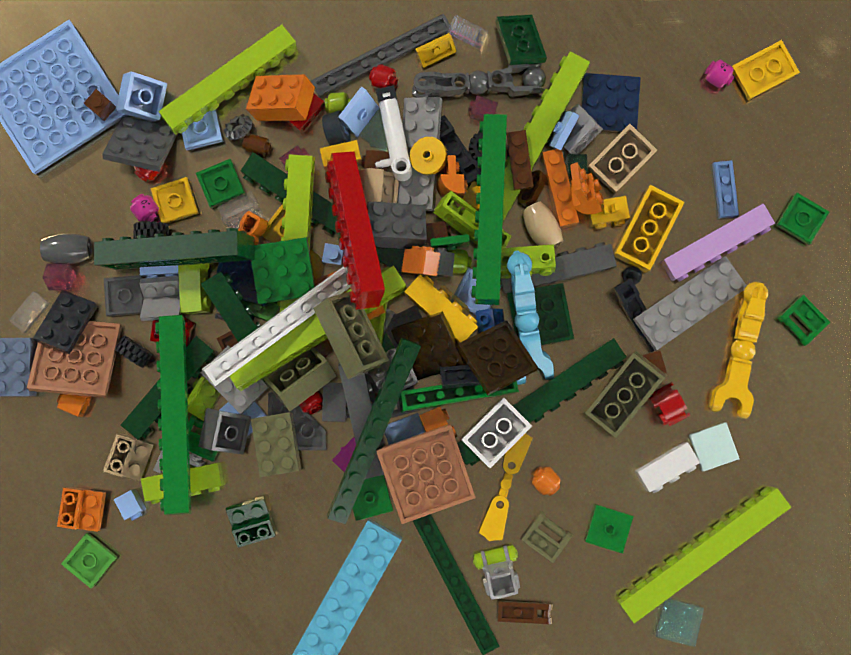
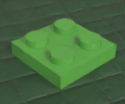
M86 533L61 565L91 589L117 559V556L91 534Z

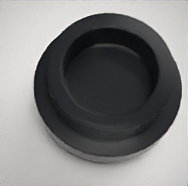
M629 266L623 271V280L631 278L634 284H637L641 281L642 272L636 266Z

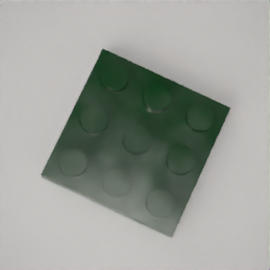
M559 283L534 288L536 312L539 316L537 327L539 329L541 346L574 340L564 284ZM511 292L506 295L513 330L518 336V328L515 325L516 311L513 293Z

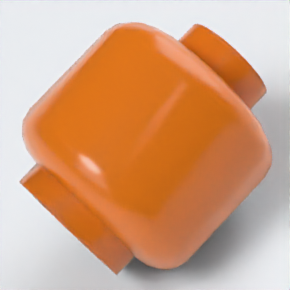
M539 467L532 474L534 476L532 485L542 495L551 496L559 490L561 479L552 468Z

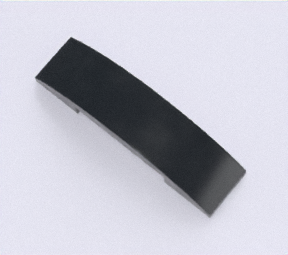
M445 115L442 116L440 141L446 146L447 156L456 155V161H459V174H464V180H467V183L470 184L477 180V174L481 175V168H478L475 158H472L447 117Z
M628 278L614 287L615 293L637 334L648 350L653 352L655 350L633 320L647 309L639 296L640 293L633 280Z

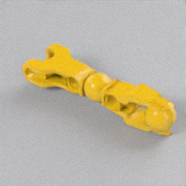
M751 282L744 289V300L738 312L734 337L737 340L731 346L733 357L729 359L724 382L717 385L711 392L709 408L713 412L720 411L725 400L732 397L737 402V414L739 417L747 419L751 414L754 398L748 389L752 365L750 360L756 353L754 343H757L765 316V302L768 298V289L763 283Z

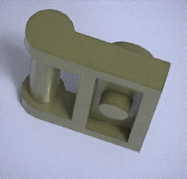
M541 511L521 540L554 563L573 534L569 531H564ZM541 523L561 537V541L558 543L538 528Z

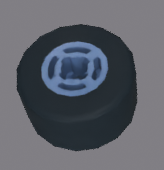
M341 111L329 113L322 117L324 134L330 146L351 141L350 131L339 119Z

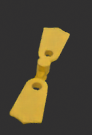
M526 433L505 453L503 469L506 473L501 481L500 496H496L492 500L479 531L488 541L503 540L509 508L507 495L511 488L512 474H516L520 470L532 441V437ZM510 462L515 463L516 467L514 469H509L508 464ZM502 501L504 507L501 509L497 508L496 503Z

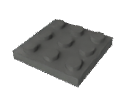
M127 116L122 117L102 153L103 159L159 172L177 134L175 135L167 125Z

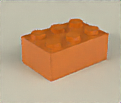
M305 74L256 76L246 110L257 121L306 120L315 86Z

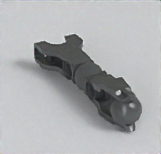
M542 63L509 65L508 68L495 70L492 73L490 71L485 73L476 70L470 74L468 72L466 75L463 73L422 72L418 73L414 78L412 95L414 98L461 95L464 92L469 94V91L479 95L486 91L490 92V90L492 92H508L511 97L529 95L530 93L541 94L545 90L542 87L546 82V75L540 68ZM524 72L522 75L524 86H514V79L511 73ZM498 78L501 84H495L492 79ZM461 81L464 86L457 87L454 82Z

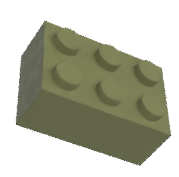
M313 347L263 379L272 393L290 412L337 376L329 362Z
M293 412L252 418L251 425L259 476L266 477L302 470Z

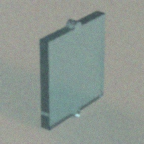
M378 109L359 136L370 143L371 147L374 146L379 151H387L388 146L381 112Z

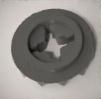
M241 114L239 117L236 115L234 119H230V122L225 124L226 128L223 130L226 137L230 140H236L245 136L252 127L250 117Z

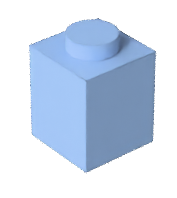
M325 243L322 257L323 265L342 268L343 250H340L339 245Z
M136 489L130 490L114 499L124 520L131 518L133 521L141 517V512L146 510Z

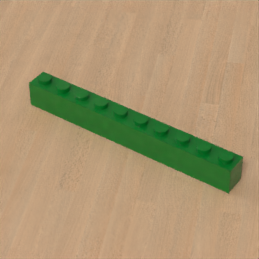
M484 114V121H480L479 133H483V139H479V150H482V157L478 156V168H481V175L477 174V186L481 187L480 193H476V204H480V209L475 212V223H479V230L475 229L474 241H478V248H474L473 260H477V267H473L472 279H476V286H472V298H475V304L499 305L507 128V115Z
M183 315L159 316V322H156V334H159V341L156 342V351L160 353V361H157V372H160V380H157L158 392H161V399H158V411H161L162 419H158L159 431H162V439H159V450L162 451L163 459H159L160 471H163V479H160V490L164 492V499L160 500L161 511H164V515L167 516L191 514L185 318Z

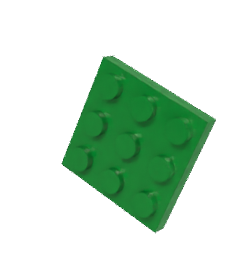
M308 237L254 245V260H251L258 304L300 298L315 287Z

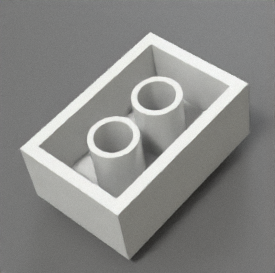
M502 398L461 440L491 468L532 425L505 398Z

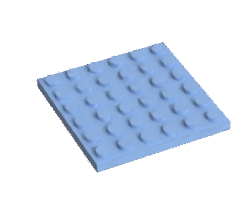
M67 20L0 63V122L35 175L116 124L122 117L128 116L127 114L117 112L115 109L103 121L84 104L85 100L95 89L108 98L115 106H117L119 94L70 20Z

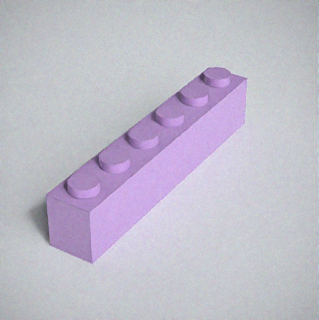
M763 203L667 257L660 263L671 282L675 279L680 282L689 277L687 273L691 270H694L696 273L705 268L704 263L710 260L713 263L722 258L720 254L727 251L729 254L738 249L737 245L743 242L745 245L755 239L753 235L767 233L771 230L769 226L775 224Z

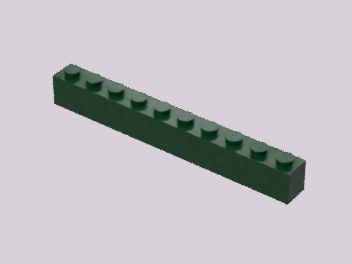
M252 152L240 170L244 175L243 179L250 184L257 183L260 185L259 189L266 194H269V192L274 194V199L283 204V200L287 196V190H284V181L288 179V174ZM313 191L312 224L316 225L319 223L323 226V231L329 235L334 233L340 238V233L336 232L335 227L337 219L332 214L333 203ZM376 247L379 264L389 268L394 266L401 276L403 274L402 265L405 249Z
M614 338L610 339L512 406L529 423L533 420L537 423L545 417V412L548 410L553 412L561 406L559 404L561 401L566 399L568 402L577 396L576 391L579 389L584 391L593 385L591 381L598 378L600 380L607 376V370L612 367L617 369L623 365V360L627 356ZM462 440L457 442L465 465L470 464L473 466L481 460Z

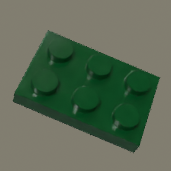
M533 15L496 17L495 23L509 65L546 62L547 56Z

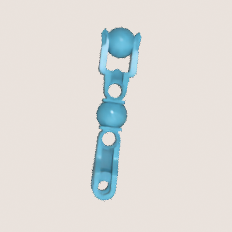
M514 251L508 259L507 268L511 273V288L516 311L515 325L518 328V337L538 368L542 370L545 379L550 380L554 378V367L548 353L541 349L539 329L537 327L539 316L536 312L535 290L529 273L532 269V261L527 254ZM526 376L519 379L517 385L525 384Z

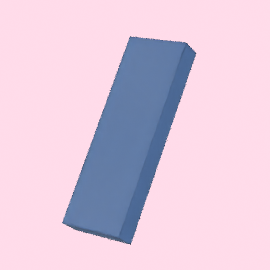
M733 161L713 162L712 168L718 218L739 217Z

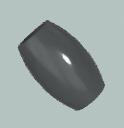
M72 233L57 234L41 240L40 253L43 261L54 264H74L92 257L91 239L84 235Z

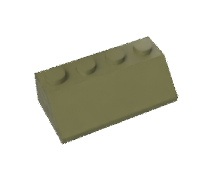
M350 292L329 297L313 308L348 380L389 361L365 310H356L354 303H351Z

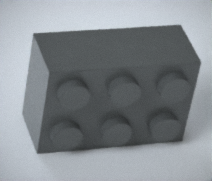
M368 201L367 210L376 247L411 249L412 246L422 247L425 245L427 240L425 205Z

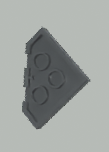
M268 392V416L288 413L289 411L272 392ZM299 405L290 412H293L298 450H326L327 431L309 413H304Z

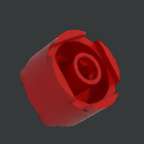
M672 382L658 388L649 398L654 408L658 407L661 414L658 416L662 424H668L669 427L691 416L690 413H685L684 410L688 408L678 390H672L671 386L674 385Z

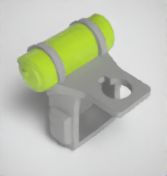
M505 545L474 554L473 563L477 569H482L485 574L483 585L486 594L491 600L518 594V589L520 588L519 576L513 569V562L517 561L518 553L513 545Z

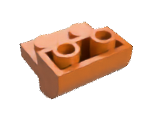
M456 155L447 156L443 174L440 175L436 183L437 190L442 197L452 191L462 198L465 192H467L468 184L467 180H464V174H457L459 173V161H456Z
M578 162L571 164L572 180H570L574 208L583 214L603 212L601 203H604L601 192H599V190H602L599 179H595L592 173L587 174L584 168H580Z
M64 487L57 527L100 531L106 492L86 488Z

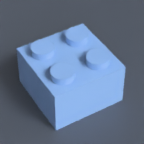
M132 71L123 74L116 111L149 122L159 121L161 115L158 111L163 108L167 83Z

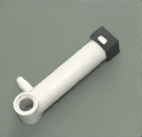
M393 85L376 89L390 158L380 160L375 165L376 168L391 166L394 177L399 181H406L412 175V168L397 95ZM399 167H406L404 171H398Z

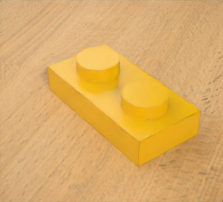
M450 33L415 49L423 68L457 52Z

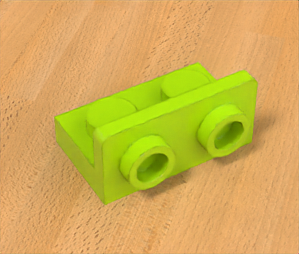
M201 376V378L198 377L192 385L194 389L191 394H188V412L204 421L206 408L213 409L221 394L204 376Z

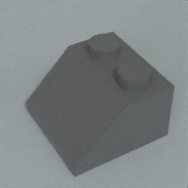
M206 408L198 447L243 455L251 416Z

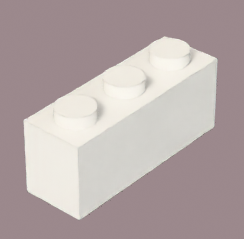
M683 442L635 470V473L647 492L656 493L663 489L662 485L668 481L669 483L677 481L680 478V474L694 471L697 468L695 465L700 462L689 443Z

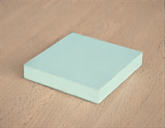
M726 422L689 434L696 457L700 462L701 471H706L739 459Z

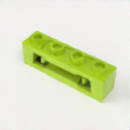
M450 191L441 198L433 213L461 234H468L470 240L478 245V241H474L475 229L479 230V223H475V212L478 210ZM454 201H456L457 203H459L460 206L457 207L456 205H454V204H453ZM503 229L502 248H505L512 236Z

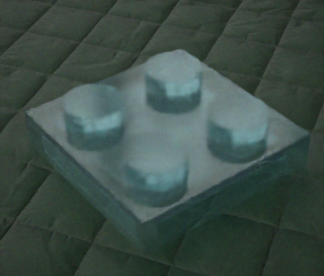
M668 598L663 602L655 636L695 647L704 608Z

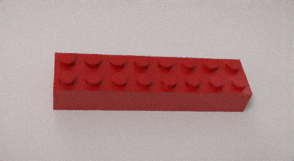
M355 151L332 153L330 161H327L328 171L325 172V180L330 185L328 194L329 199L333 200L332 214L337 219L335 227L336 232L340 233V250L344 252L342 258L344 268L347 267L348 271L346 281L348 285H351L350 300L351 303H354L356 310L376 308L380 305L385 286Z

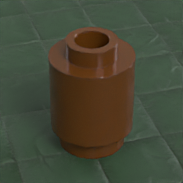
M246 134L242 143V149L246 150V152H254L262 157L269 154L272 143H269V138L254 134Z

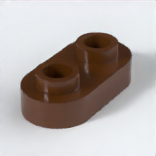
M540 170L532 172L534 187L522 189L518 195V201L525 207L536 203L547 182V176Z

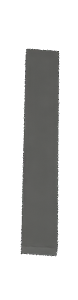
M442 14L311 80V83L315 86L318 97L322 98L370 74L373 67H377L379 64L388 65L415 51L416 48L450 33L452 28L446 16Z

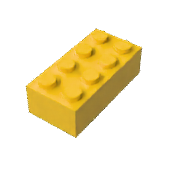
M649 185L614 251V257L631 266L638 267L645 273L650 271L685 202Z
M419 275L404 291L405 296L427 316L443 311L457 342L460 343L469 339L477 330V321L470 314L466 316L462 312L463 308L457 302L451 303L448 300V294L441 288L437 290L434 287V282L427 275L424 277Z

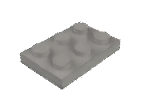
M227 346L216 358L225 353L231 347ZM201 371L200 373L211 383L204 371ZM230 376L214 386L240 414H243L269 388L261 379L243 391H239Z

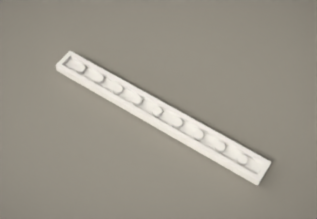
M343 266L202 368L214 386L218 385L315 313L313 309L325 299L342 294L349 289L351 285H348L346 281L347 267L344 268Z

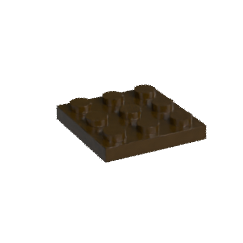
M443 311L393 327L391 330L398 345L401 338H404L421 346L412 366L417 380L440 374V367L467 364L457 349V340Z
M507 320L457 345V349L487 395L518 381L538 369V366Z

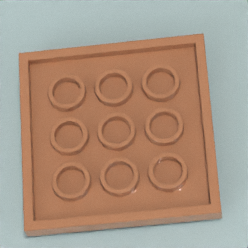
M89 321L70 355L38 342L27 389L36 392L107 398L117 352L115 347L119 343L122 329L121 324Z
M451 424L376 450L401 524L476 498Z

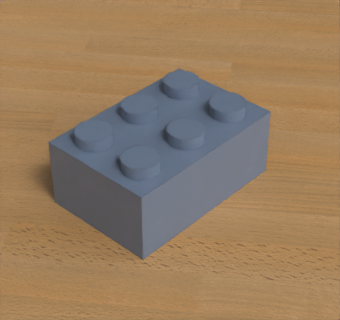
M0 338V397L37 396L36 391H29L27 389L38 344L33 338Z

